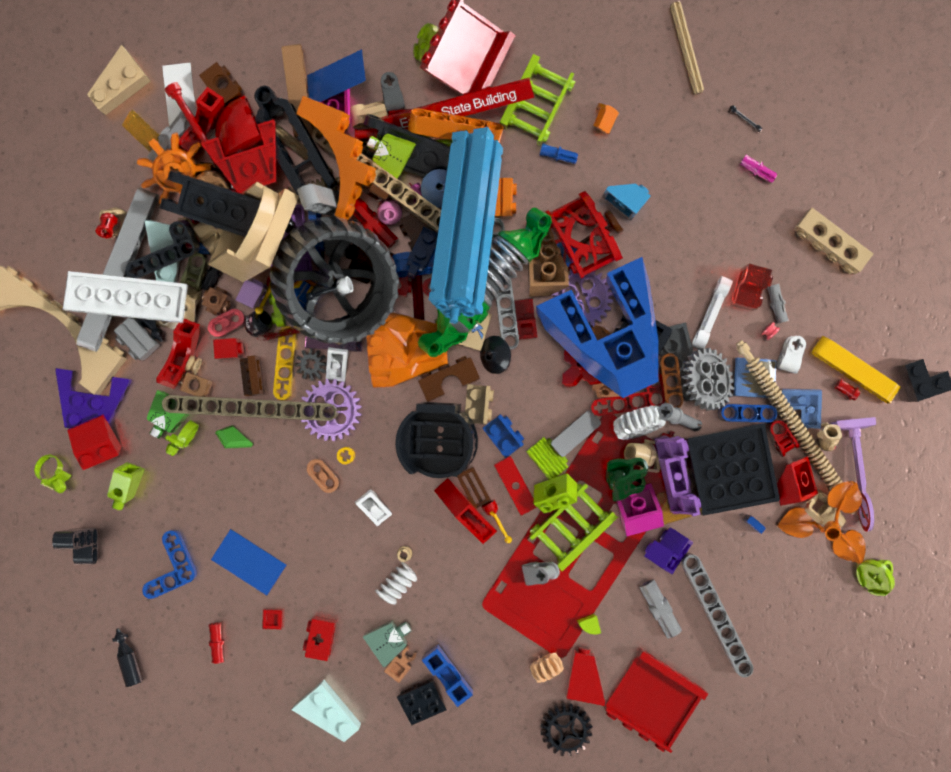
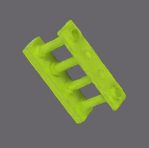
M533 54L521 79L530 78L533 93L556 104L551 113L526 101L509 104L500 120V124L505 130L508 125H515L539 137L537 145L540 146L542 141L546 143L551 133L548 129L567 91L571 92L576 81L573 80L574 73L572 72L567 80L541 67V64H539L540 57ZM533 74H539L564 86L560 96L534 85L533 81H531ZM523 108L547 120L543 130L516 118V115H514L516 109Z
M580 483L577 484V497L579 496L599 517V522L595 526L590 525L572 505L556 509L541 525L537 523L530 530V539L533 541L538 537L557 557L556 560L558 562L556 564L561 571L569 566L618 518L614 512H604L584 491L588 487L585 483L582 485ZM564 510L585 530L584 533L586 535L581 540L579 538L576 539L556 518ZM550 523L571 543L570 546L572 548L567 553L565 551L562 552L543 532Z

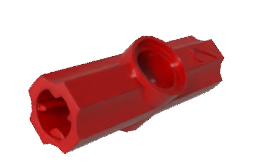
M359 197L355 202L353 215L361 222L364 229L371 230L388 249L391 248L398 241V237L379 220L377 213L372 211Z

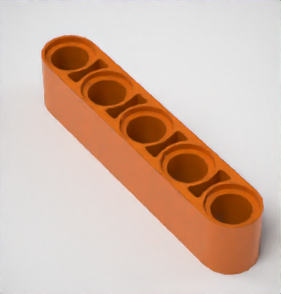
M418 108L411 110L408 130L412 133L452 140L453 132L467 130L468 133H473L474 129L488 127L494 135V140H498L499 143L504 128L496 122Z

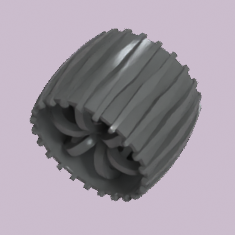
M319 217L316 221H305L301 226L290 230V234L280 242L269 273L271 279L270 288L276 306L287 322L309 338L323 343L331 344L333 342L339 345L352 341H361L362 338L373 335L375 330L386 323L385 320L390 313H393L395 300L398 299L399 277L395 270L396 264L394 259L390 256L386 245L378 239L377 235L369 229H364L363 225L357 222L347 221V219L333 217L331 220L328 217ZM324 240H339L327 264L314 246ZM350 243L359 246L370 259L372 269H341L339 262L346 247ZM308 252L319 271H294V269L297 267L301 257ZM343 277L371 279L369 291L356 309L350 305L345 297L346 294H342L337 290L333 291L334 296L347 314L334 320H321L314 315V307L320 296L314 297L311 301L307 300L303 309L294 291V280H313L318 282L311 291V293H316L335 287L337 281Z

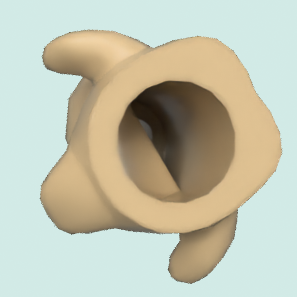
M824 422L821 424L824 428L817 433L819 445L824 451H832L837 447L839 440L842 438L841 429L838 425Z

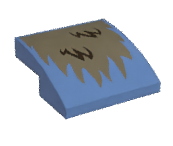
M735 358L733 396L768 398L765 395L766 392L762 391L763 388H760V384L756 382L757 380L749 372V368L745 366L748 363L745 358ZM760 359L759 361L763 363L762 365L766 367L765 369L768 370V373L776 381L777 360Z

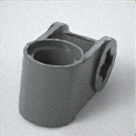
M392 72L384 73L381 77V87L386 111L405 108L397 76ZM387 80L392 82V86H388Z

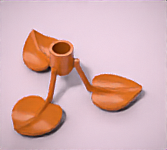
M854 481L841 482L829 491L827 497L828 504L837 509L835 520L828 521L824 527L812 521V518L805 512V508L802 507L789 510L779 521L778 527L783 532L797 538H805L812 535V525H815L821 532H825L828 540L833 541V551L838 557L861 564L864 560L866 545L861 533L851 529L843 534L838 524L840 510L844 513H853L861 506L862 495L857 483Z

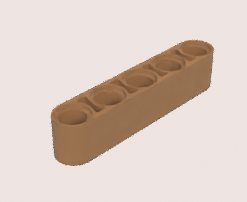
M301 44L282 46L281 48L288 100L298 110L302 97L309 98L302 46ZM301 117L312 136L313 124ZM292 125L294 137L298 138L297 136L299 135Z

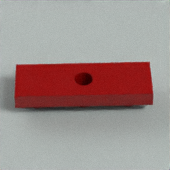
M509 456L494 464L520 515L522 516L537 508L512 457ZM514 482L519 483L518 489L512 488Z

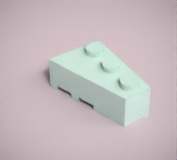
M325 680L320 682L291 709L343 742L357 732L361 725L359 720Z

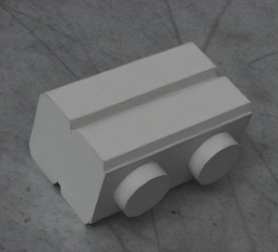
M128 317L114 330L117 335L115 337L122 346L126 345L130 349L128 353L135 360L144 361L160 347V344L136 318Z

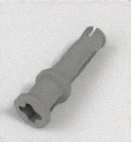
M664 403L659 407V418L662 420H668L674 425H683L693 431H699L702 428L697 425H702L700 420L684 414L678 407H674L669 403Z

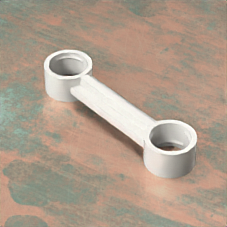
M723 276L718 280L704 319L692 341L693 347L697 349L705 348L713 324L733 280Z

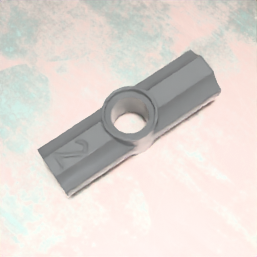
M182 111L170 127H166L159 136L158 143L164 150L171 148L170 139L174 132L178 133L180 139L190 126ZM152 149L147 157L154 161L158 155Z
M654 579L643 583L639 588L649 604L648 608L653 617L660 624L667 639L675 637L682 630L672 613L673 610L666 597H663Z

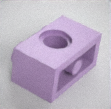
M253 278L251 281H244L236 301L255 310L256 307H259L267 292V289H265L266 285Z

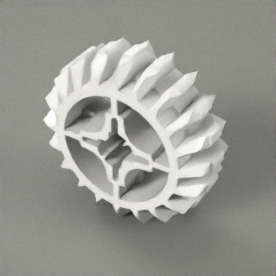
M646 406L618 417L613 422L614 431L618 439H633L662 428L666 421L659 418V406Z

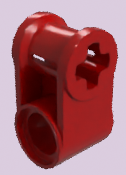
M774 420L766 424V433L781 457L786 456L785 453L793 448L797 449L799 447L798 441L783 421ZM775 424H778L780 430L778 433L775 434L773 432V426Z

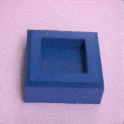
M746 515L743 518L744 522L760 534L766 529L765 526L751 515Z

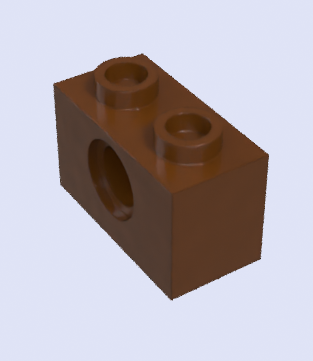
M216 62L199 76L207 87L224 98L225 108L230 102L242 96L240 91L243 89L236 80L231 81L229 78L231 73L225 65L221 67ZM227 82L226 87L222 89L219 88V84Z

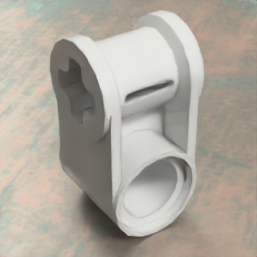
M790 336L785 339L777 361L778 369L794 374L798 373L806 347L804 338L801 336ZM792 342L798 344L797 348L792 345Z

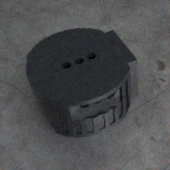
M417 403L416 410L409 413L398 428L395 440L396 453L401 465L409 474L419 472L431 478L457 477L470 466L476 456L478 449L477 430L472 419L464 411H461V404ZM439 426L444 429L442 433L438 432ZM437 446H442V452L437 451Z

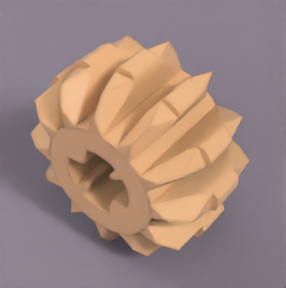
M549 653L530 665L531 674L537 683L545 682L563 671V663L556 653Z

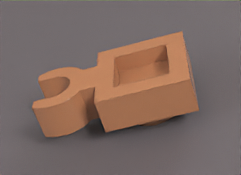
M408 646L403 649L402 657L396 656L384 670L386 674L398 683H400L411 668L408 662L413 661L417 655L415 652L411 657L407 656Z

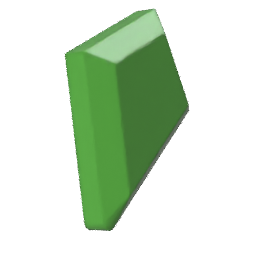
M233 425L215 432L225 449L252 447L253 445Z

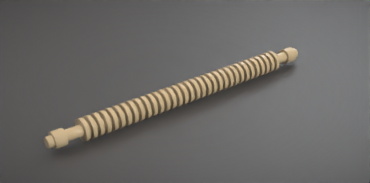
M743 340L736 343V349L740 355L743 354L748 362L745 366L749 368V372L757 380L756 382L760 384V388H763L762 391L766 392V397L768 396V400L777 410L779 416L782 417L781 419L790 429V432L793 433L792 435L796 437L799 445L804 449V453H807L806 455L828 488L831 490L835 485L843 482L839 475H837V472L834 471L835 469L829 463V460L823 455L824 453L820 451V447H818L806 426L801 422L793 407L790 406L791 404L787 402V398H784V394L779 390L778 385L770 373H768V370L765 369L766 367L759 361V357H753L749 351L750 347Z

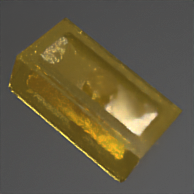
M132 109L122 126L150 152L152 148L148 142L153 138L159 141L160 135Z

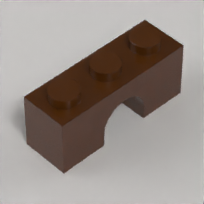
M466 356L455 360L457 364L452 366L445 364L439 367V371L434 374L430 371L420 376L421 379L418 382L427 402L445 395L442 383L449 376L457 377L462 386L480 379L471 357L468 359Z

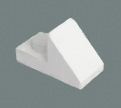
M328 347L326 379L333 381L336 379L337 381L345 382L348 350Z
M373 490L367 491L355 501V504L376 526L392 515L391 511L383 504Z

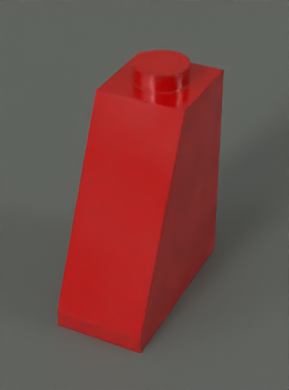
M579 647V650L574 649L565 692L566 699L605 706L604 694L593 653L590 652V649Z

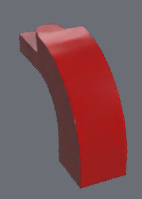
M207 87L196 100L197 112L195 119L209 140L216 129L219 115L224 109V98ZM191 126L188 127L179 139V148L186 152L190 150L193 144L197 142L201 144Z
M184 319L183 323L177 324L173 331L171 352L156 378V383L175 389L182 376L186 375V364L190 356H194L200 324Z

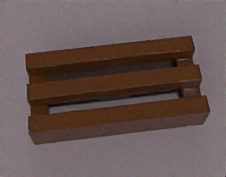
M474 467L457 476L469 501L476 509L491 501ZM470 472H472V474L474 475L480 489L482 490L486 498L485 500H482L480 494L478 493L472 479L469 476ZM463 476L467 478L479 503L476 504L462 479Z

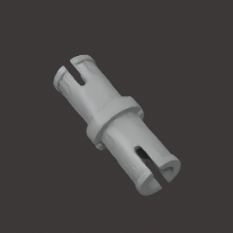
M780 284L768 286L767 289L771 300L770 306L773 307L776 324L789 321L784 305L786 302L783 300Z

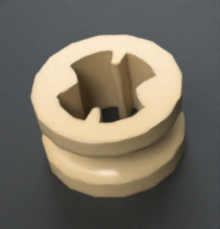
M191 355L186 364L185 371H192V374H196L201 366L202 359H195V356Z

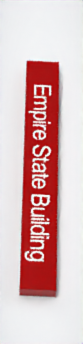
M525 78L417 108L464 117L534 98L530 78ZM412 109L381 117V119L408 129Z

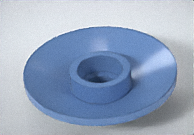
M443 169L429 172L421 183L422 197L437 208H442L447 170ZM442 184L444 187L442 190H437L436 186Z

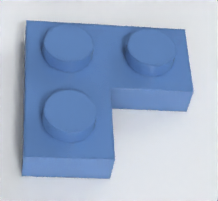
M782 389V394H784V398H787V402L791 404L790 406L793 409L801 410V422H803L806 428L821 429L822 390Z

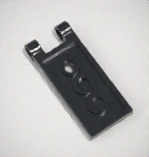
M366 114L364 125L379 130L376 138L380 141L384 135L391 134L416 144L403 169L404 171L424 178L433 170H447L451 146L426 136L412 133L408 129L384 121L375 115ZM363 142L362 154L373 158L376 151L367 147V143Z
M170 169L167 179L183 185L179 201L176 202L171 199L162 198L159 208L243 237L247 235L258 211L260 199ZM198 197H202L204 199L203 204L198 203Z

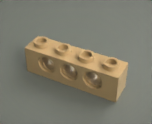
M814 208L807 210L794 227V230L797 231L796 234L800 238L809 240L816 250L825 252L828 259L843 266L842 269L849 274L861 272L873 256L871 251ZM814 227L819 228V230H820V235H819V236H817V235L814 234V232H813V228H814ZM830 238L835 241V247L829 245ZM845 250H848L850 252V259L845 257Z

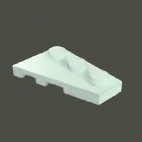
M144 220L151 253L174 244L169 232L171 224ZM177 226L178 232L183 234L184 228ZM169 250V251H168L169 257H170L171 259H174V258H175L174 252H173L172 250ZM152 257L153 265L157 266V260ZM180 261L154 271L156 281L177 283Z

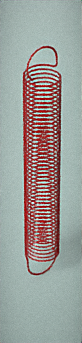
M287 328L278 330L284 332H268L263 334V336L269 339L263 340L298 334L299 331Z

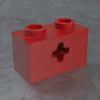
M314 616L312 621H308L306 632H309L308 640L305 639L303 644L306 658L322 661L329 660L337 620ZM318 634H321L322 640L320 642H317L316 636Z

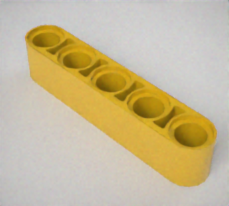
M821 336L811 352L815 357L885 403L890 404L901 388L897 383L825 336Z

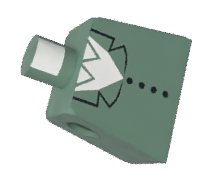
M389 621L366 632L363 638L381 665L385 667L407 646L404 636L409 634L412 629L406 621L398 627L393 621Z

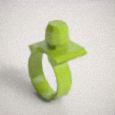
M190 420L178 436L175 434L167 435L165 440L170 443L167 445L166 453L174 456L183 447L187 448L195 436L199 425Z
M51 454L44 455L35 464L34 472L36 477L42 480L41 485L51 490L54 489L58 493H63L66 490L65 482L72 475L63 471V464L59 458ZM50 458H55L57 460L55 475L49 479H42L40 469L43 463Z

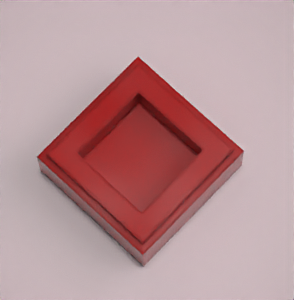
M263 609L262 629L282 630L283 609Z

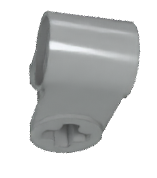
M531 562L522 565L524 580L527 586L545 584L549 580L558 578L560 574L559 567L554 562Z

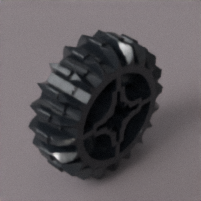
M561 703L562 708L558 709V706L554 705V712L551 709L547 710L550 717L547 715L543 716L546 722H541L540 725L544 729L540 733L544 736L542 738L543 742H548L547 748L551 749L554 747V754L560 750V755L564 756L565 751H567L568 756L571 757V751L575 750V753L579 754V747L585 750L583 742L586 744L590 743L587 737L592 736V732L589 730L593 726L588 723L591 720L590 717H584L586 711H580V706L577 705L573 709V704L569 703L568 708H566L565 704ZM564 715H570L564 721H560L557 719ZM576 718L582 724L581 734L574 728ZM552 725L559 731L557 741L551 735ZM569 726L570 731L566 730L564 733L563 728H567ZM569 738L575 739V741L571 743H565V741Z

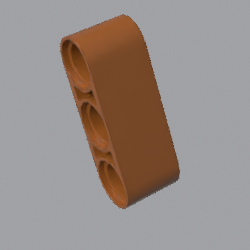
M668 353L661 359L665 401L669 403L670 396L677 395L680 398V403L674 407L680 408L683 404L679 361L674 354ZM667 357H673L676 361L672 368H668L664 364V360ZM669 376H675L678 379L676 386L670 387L667 385L666 381Z

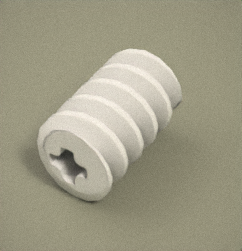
M401 562L403 568L396 566L398 574L390 573L393 578L392 580L385 579L388 584L387 586L382 583L380 584L382 591L375 590L387 603L395 605L397 603L396 598L400 599L402 597L401 592H407L406 586L411 587V581H417L414 571L404 562Z

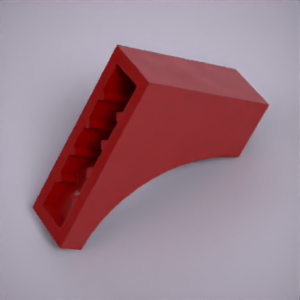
M449 478L434 490L454 517L482 544L497 532Z

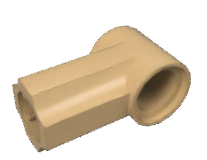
M384 101L351 106L350 121L352 128L365 127L364 120L366 114H372L379 118L387 116Z

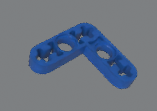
M169 530L162 536L163 545L174 567V571L144 584L142 592L148 599L156 598L193 581L197 576L194 563L181 534L177 530ZM169 534H171V536H176V539L174 540L175 546L180 544L181 547L176 548L173 551L171 550V548L175 546L172 541L168 542V538L170 537ZM177 551L184 553L185 557L181 562L175 559ZM188 562V565H186L185 568L187 571H191L192 573L191 575H189L190 579L187 576H183V573H185L184 567L179 568V565ZM170 576L174 579L173 587L166 586V577ZM160 584L161 588L155 590L154 594L148 592L150 585L155 587Z

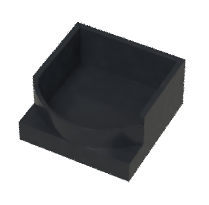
M751 424L683 437L689 448L687 452L688 458L685 459L687 462V472L691 480V492L700 499V515L705 516L780 501L765 424Z

